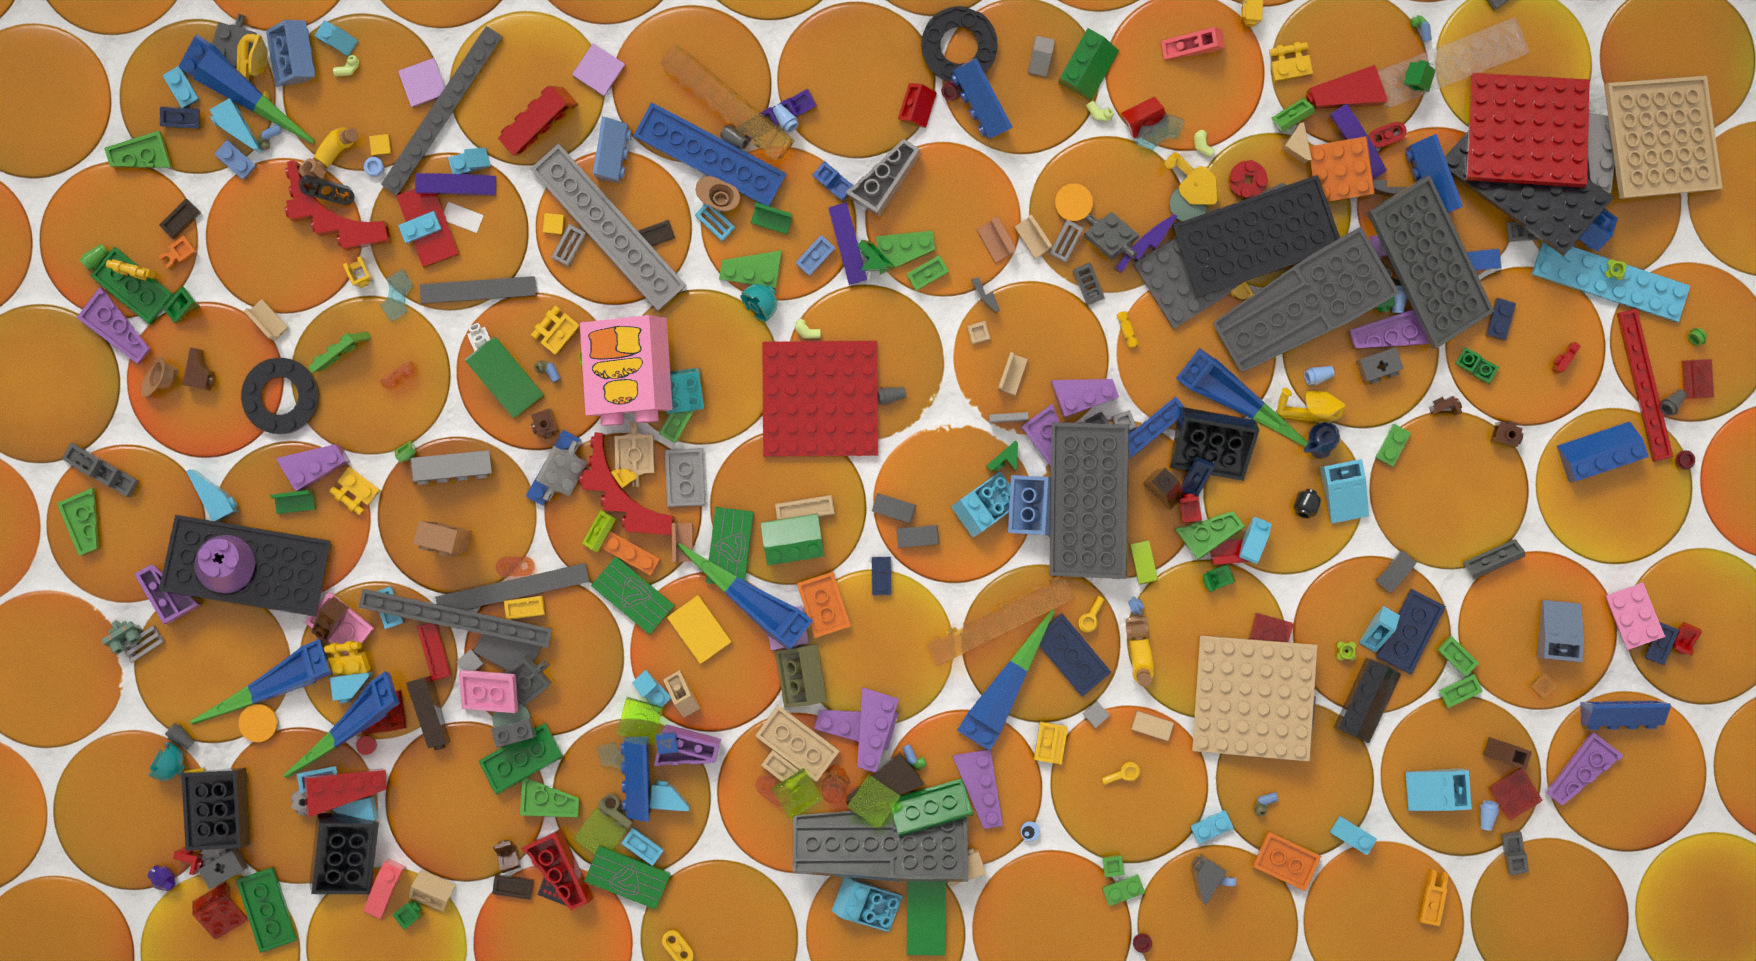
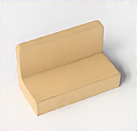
M1032 214L1014 227L1034 259L1052 248V244Z
M263 299L253 308H246L244 310L250 319L271 340L276 341L289 329Z
M1010 352L997 390L1015 396L1028 359Z
M420 870L411 886L409 898L444 912L455 884Z

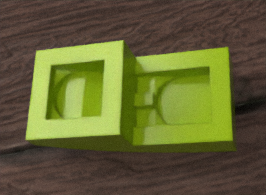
M1149 541L1130 544L1138 584L1158 581Z

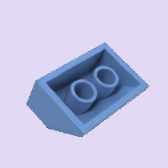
M284 20L266 30L276 87L303 83L315 77V67L312 61V49L309 43V31L306 21Z
M602 116L593 174L597 180L620 183L621 178L624 179L625 167H623L624 160H627L629 151L626 148L627 141H630L632 133L627 123Z
M1011 475L1008 533L1050 535L1051 477Z

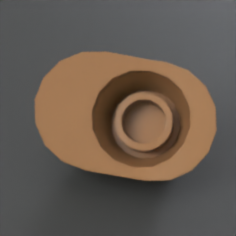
M712 176L703 177L696 183L695 191L698 198L703 203L711 206L715 211H730L739 204V191L731 184Z
M159 357L143 379L141 386L142 395L148 397L156 389L169 388L179 373L178 369L166 363L163 357Z

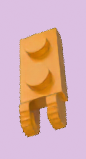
M1431 869L1419 922L1440 927L1447 894L1448 873L1443 872L1441 874L1439 887L1435 886L1437 872Z

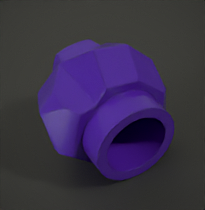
M155 865L148 873L147 877L151 880L155 889L170 891L176 885V875L167 866L160 867Z

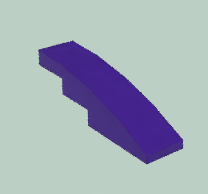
M805 89L794 97L787 98L779 103L796 118L817 107L809 89ZM769 107L738 126L742 134L749 139V142L780 127L772 111L774 107Z
M1347 103L1331 113L1330 117L1340 130L1339 134L1343 140L1367 136L1373 180L1386 172L1387 169L1378 152Z
M415 173V193L496 196V176Z
M847 202L828 207L849 285L867 280L866 272L861 270L864 265L859 247L857 246L858 242Z
M1175 214L1170 216L1142 236L1132 247L1137 252V256L1133 260L1139 261L1148 247L1155 250L1178 216ZM1125 254L1114 270L1121 273L1131 257Z

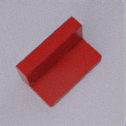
M909 83L898 120L914 123L922 128H926L937 92L923 84Z
M1152 97L1121 113L1124 120L1128 123L1131 136L1134 139L1168 123L1165 109L1156 97Z
M1243 539L1227 540L1210 552L1211 564L1250 562L1239 557Z

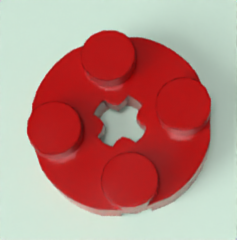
M1254 160L1238 163L1233 167L1229 176L1230 190L1237 197L1244 199L1261 194L1268 183L1265 169ZM1245 175H1247L1248 177H1252L1251 185L1249 183L1245 184L1243 182L1245 180Z

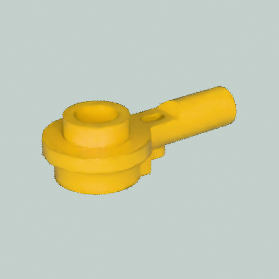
M1098 596L1090 612L1079 618L1078 624L1083 632L1089 633L1097 628L1096 615L1105 600L1104 598Z
M1126 762L1121 767V771L1103 777L1102 780L1104 785L1122 778L1127 781H1134L1139 777L1140 769L1134 762Z

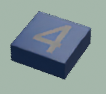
M676 732L656 734L658 755L678 752Z

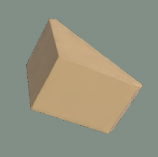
M1303 122L1295 128L1282 149L1305 164L1309 163L1312 158Z

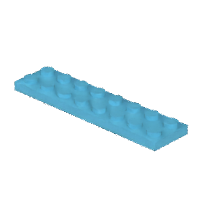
M1542 241L1531 275L1673 322H1679L1690 285L1627 265L1622 280H1617L1614 277L1607 278L1605 272L1608 270L1607 262L1611 259L1575 247H1571L1562 256Z

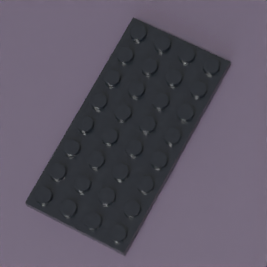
M1468 131L1445 156L1453 177L1562 256L1571 249L1614 198L1588 178L1585 188L1466 180Z
M1318 175L1172 225L1197 298L1300 263L1308 256L1340 238Z
M175 515L159 591L316 617L331 541ZM219 535H232L242 539L249 545L255 556L256 566L250 582L242 589L233 593L224 594L208 589L200 582L195 572V558L198 550L206 541ZM218 555V556L220 557V564H221V563H222V559L224 558V556L221 557L220 555Z

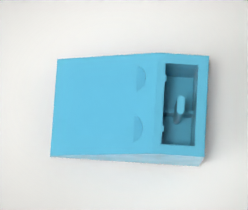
M1362 459L1319 467L1331 524L1369 516L1366 476Z
M1000 471L951 506L972 537L983 532L1009 513L1011 485Z
M1456 768L1405 772L1408 811L1472 809L1469 770Z
M844 877L831 911L842 919L889 932L903 896L858 878Z

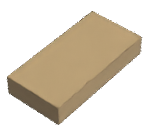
M1136 711L1131 729L1168 741L1174 722Z

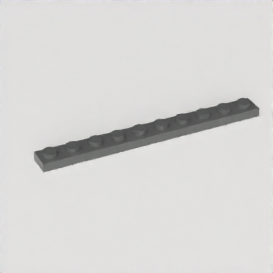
M488 26L484 28L381 183L383 187L396 195L400 193L503 38L500 34Z
M362 589L358 607L549 648L553 628L368 589Z

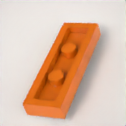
M612 531L608 533L603 545L600 547L650 576L660 561V558Z

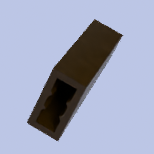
M1166 468L1155 470L1143 483L1170 510L1179 502V499L1183 498L1184 494L1179 480Z
M431 676L406 682L428 749L434 747V750L446 748L445 744L449 743L450 739L435 682L432 681Z
M898 752L881 766L876 773L870 775L847 794L846 798L848 800L846 803L852 811L856 809L859 813L920 787L924 784V781L901 752Z

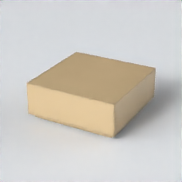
M986 321L967 326L972 345L991 339Z

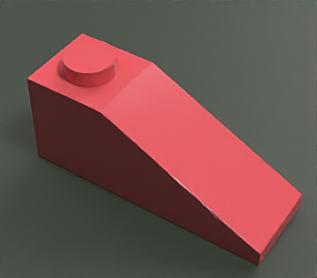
M1216 27L1161 41L1164 60L1225 49L1223 31Z
M390 858L384 861L363 910L364 912L379 919L382 918L407 866Z

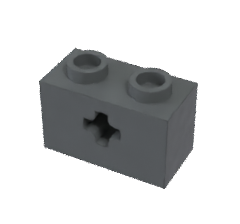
M1396 347L1356 361L1363 383L1367 381L1370 384L1381 381L1380 377L1387 375L1390 378L1399 375L1398 371L1404 369ZM1383 364L1384 368L1378 369L1377 366Z
M533 718L491 729L496 748L537 737Z
M238 848L233 850L225 849L219 853L221 857L216 860L212 857L202 863L204 867L198 870L209 890L249 868ZM224 864L225 868L221 870L220 866Z

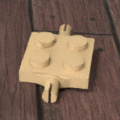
M629 422V434L614 436L615 470L626 468L635 472L638 475V478L635 479L636 487H640V475L655 473L654 435L639 434L637 423L634 422L633 429V422ZM635 480L632 481L631 487H635Z

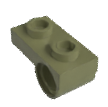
M616 793L607 794L597 805L600 808L599 811L607 817L610 815L616 819L614 822L620 827L629 828L634 819L627 818V814L619 809L621 804L620 796ZM607 798H614L616 806L609 807L607 805Z

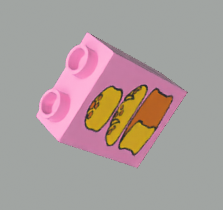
M645 315L580 323L586 415L600 416L601 426H614L624 424L625 414H635V423L659 421L658 411L672 410L667 318Z

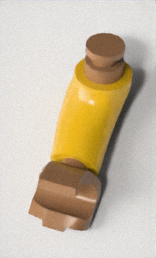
M345 127L331 131L320 144L313 159L305 160L299 167L298 172L302 177L310 175L323 179L326 173L324 168L328 169L340 152L351 147L353 142L357 141V131L353 128L347 129Z
M1134 615L1132 618L1125 620L1127 638L1131 639L1132 675L1140 686L1147 687L1151 684L1154 676V661L1148 638H1143L1149 636L1148 620L1140 615Z

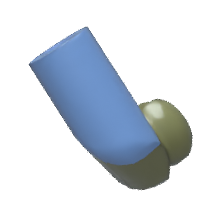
M275 125L262 131L257 140L261 150L265 151L270 148V138L282 133L280 127Z
M543 360L535 363L534 370L538 373L548 374L552 383L561 379L553 363Z
M1276 792L1260 796L1254 806V812L1257 816H1265L1268 804L1278 802Z

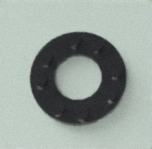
M964 6L949 7L935 14L927 23L921 40L922 56L930 71L940 79L947 82L952 81L951 76L953 74L951 71L964 64L953 63L942 54L940 47L941 39L951 28L962 27L970 30L978 42L977 53L972 59L976 58L984 74L992 66L997 53V35L991 22L979 11L977 12Z
M271 358L259 363L248 373L242 386L241 402L246 416L256 427L273 434H289L302 429L314 417L319 405V387L314 375L303 364L288 358ZM277 377L289 379L294 383L298 391V401L294 409L282 415L273 414L268 411L263 405L261 398L264 386L271 379Z

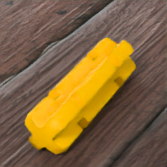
M1126 311L1119 312L1117 319L1121 322L1120 327L1125 339L1127 338L1128 347L1133 348L1138 345V341L1134 337L1135 333L1131 322L1127 319L1129 318Z

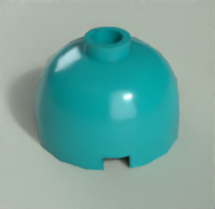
M753 284L740 295L745 307L749 311L752 309L756 312L757 315L754 317L761 322H766L777 310V294L771 286Z
M167 741L163 745L166 747L164 752L159 750L149 768L152 772L147 774L159 781L171 780L175 775L180 776L185 768V765L182 764L184 760L182 751Z

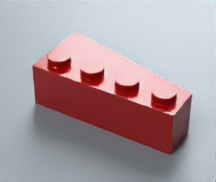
M561 828L521 848L531 858L534 866L538 867L543 873L546 881L550 882L555 888V892L571 911L587 904L593 899V895L587 883L584 882L585 878Z

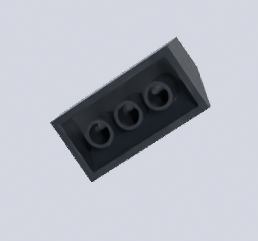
M1365 658L1334 727L1364 742L1370 743L1401 674L1375 660Z

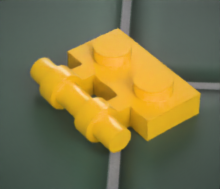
M1295 42L1293 45L1284 47L1279 45L1276 48L1269 49L1270 57L1277 56L1278 61L1271 62L1274 82L1313 74L1310 55L1302 56L1301 51L1308 50L1307 42ZM1294 52L1295 58L1285 59L1284 54Z
M114 259L112 261L107 260L106 267L111 268L116 273L127 276L129 273L130 276L145 281L147 277L154 279L156 273L150 269Z
M556 305L551 311H547V316L540 324L538 323L534 327L535 330L531 334L535 339L543 334L545 337L540 343L555 355L558 354L580 327L578 323L565 313L559 319L557 314L561 309ZM553 320L556 324L548 332L546 328Z
M349 466L337 481L343 486L341 490L333 486L329 491L334 495V499L338 502H343L348 506V510L360 516L364 512V509L359 506L363 501L365 504L370 505L380 492V489ZM348 491L356 496L354 501L346 496Z
M353 640L346 641L343 644L335 642L324 647L325 653L334 654V656L328 659L334 677L367 673L371 670L366 653H358L357 649L362 647L361 642H354Z

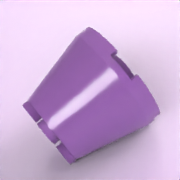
M219 535L209 539L200 547L195 558V572L200 582L208 589L224 594L233 593L245 587L250 582L256 566L255 556L249 545L242 539L232 535ZM218 555H220L221 557L224 556V558L222 559V563H221V564H220V557H219Z

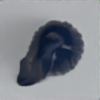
M1327 422L1314 425L1309 432L1308 444L1304 447V452L1311 453L1315 458L1319 459L1328 457L1331 450L1335 449L1340 441L1339 429L1336 425Z

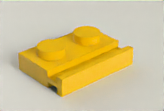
M1040 721L1034 760L1062 765L1068 726Z

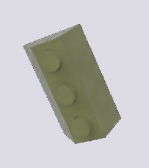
M817 644L794 647L790 651L787 649L775 651L784 708L807 706L827 701Z

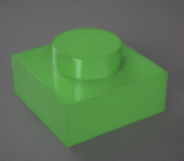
M410 440L395 450V457L399 463L403 460H410L416 453L415 445Z
M1121 855L1102 857L1105 878L1124 875Z

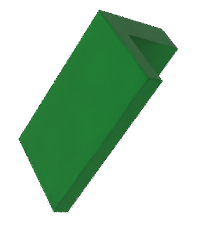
M755 202V210L750 223L787 235L793 218L792 213Z
M313 490L270 495L271 499H275L276 514L316 510L315 493Z

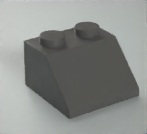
M1200 854L1199 857L1196 856L1193 860L1191 872L1197 896L1207 905L1227 871L1221 865Z

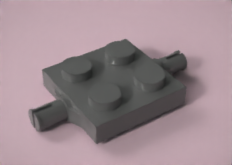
M238 14L235 25L218 22L212 43L235 68H237V46L239 41L246 34L257 35L256 32L243 28L246 16ZM249 42V53L253 46L251 42Z
M1110 212L1100 220H1097L1092 214L1086 216L1085 220L1092 227L1084 232V238L1109 259L1112 260L1122 253H1126L1131 259L1137 256V252L1130 246L1138 239L1139 234L1114 213Z
M525 655L504 672L505 674L516 675L517 700L523 707L551 685L552 682L543 673L550 666L549 662L546 663L547 660H543L537 666Z

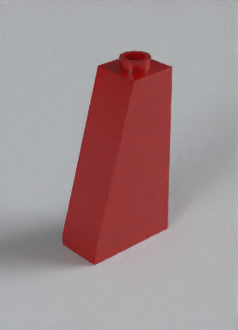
M1375 65L1311 87L1306 94V100L1314 109L1340 108L1346 103L1349 107L1380 106L1388 101Z

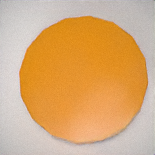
M1077 183L1063 186L1055 198V208L1058 215L1062 219H1068L1071 222L1085 219L1093 206V198L1090 191L1085 186Z
M254 704L242 711L238 726L241 734L246 739L252 742H262L270 739L275 734L278 717L271 707L264 704Z

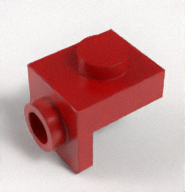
M1194 494L1183 495V499H1179L1182 523L1202 521L1199 497H1195Z
M1683 622L1678 629L1679 632L1673 646L1678 653L1692 656L1694 653L1693 646L1702 634L1700 628Z
M185 847L174 851V860L192 863L189 875L197 874L199 872L198 869L203 867L202 863L204 862L202 860L203 854L193 852V850L186 851Z

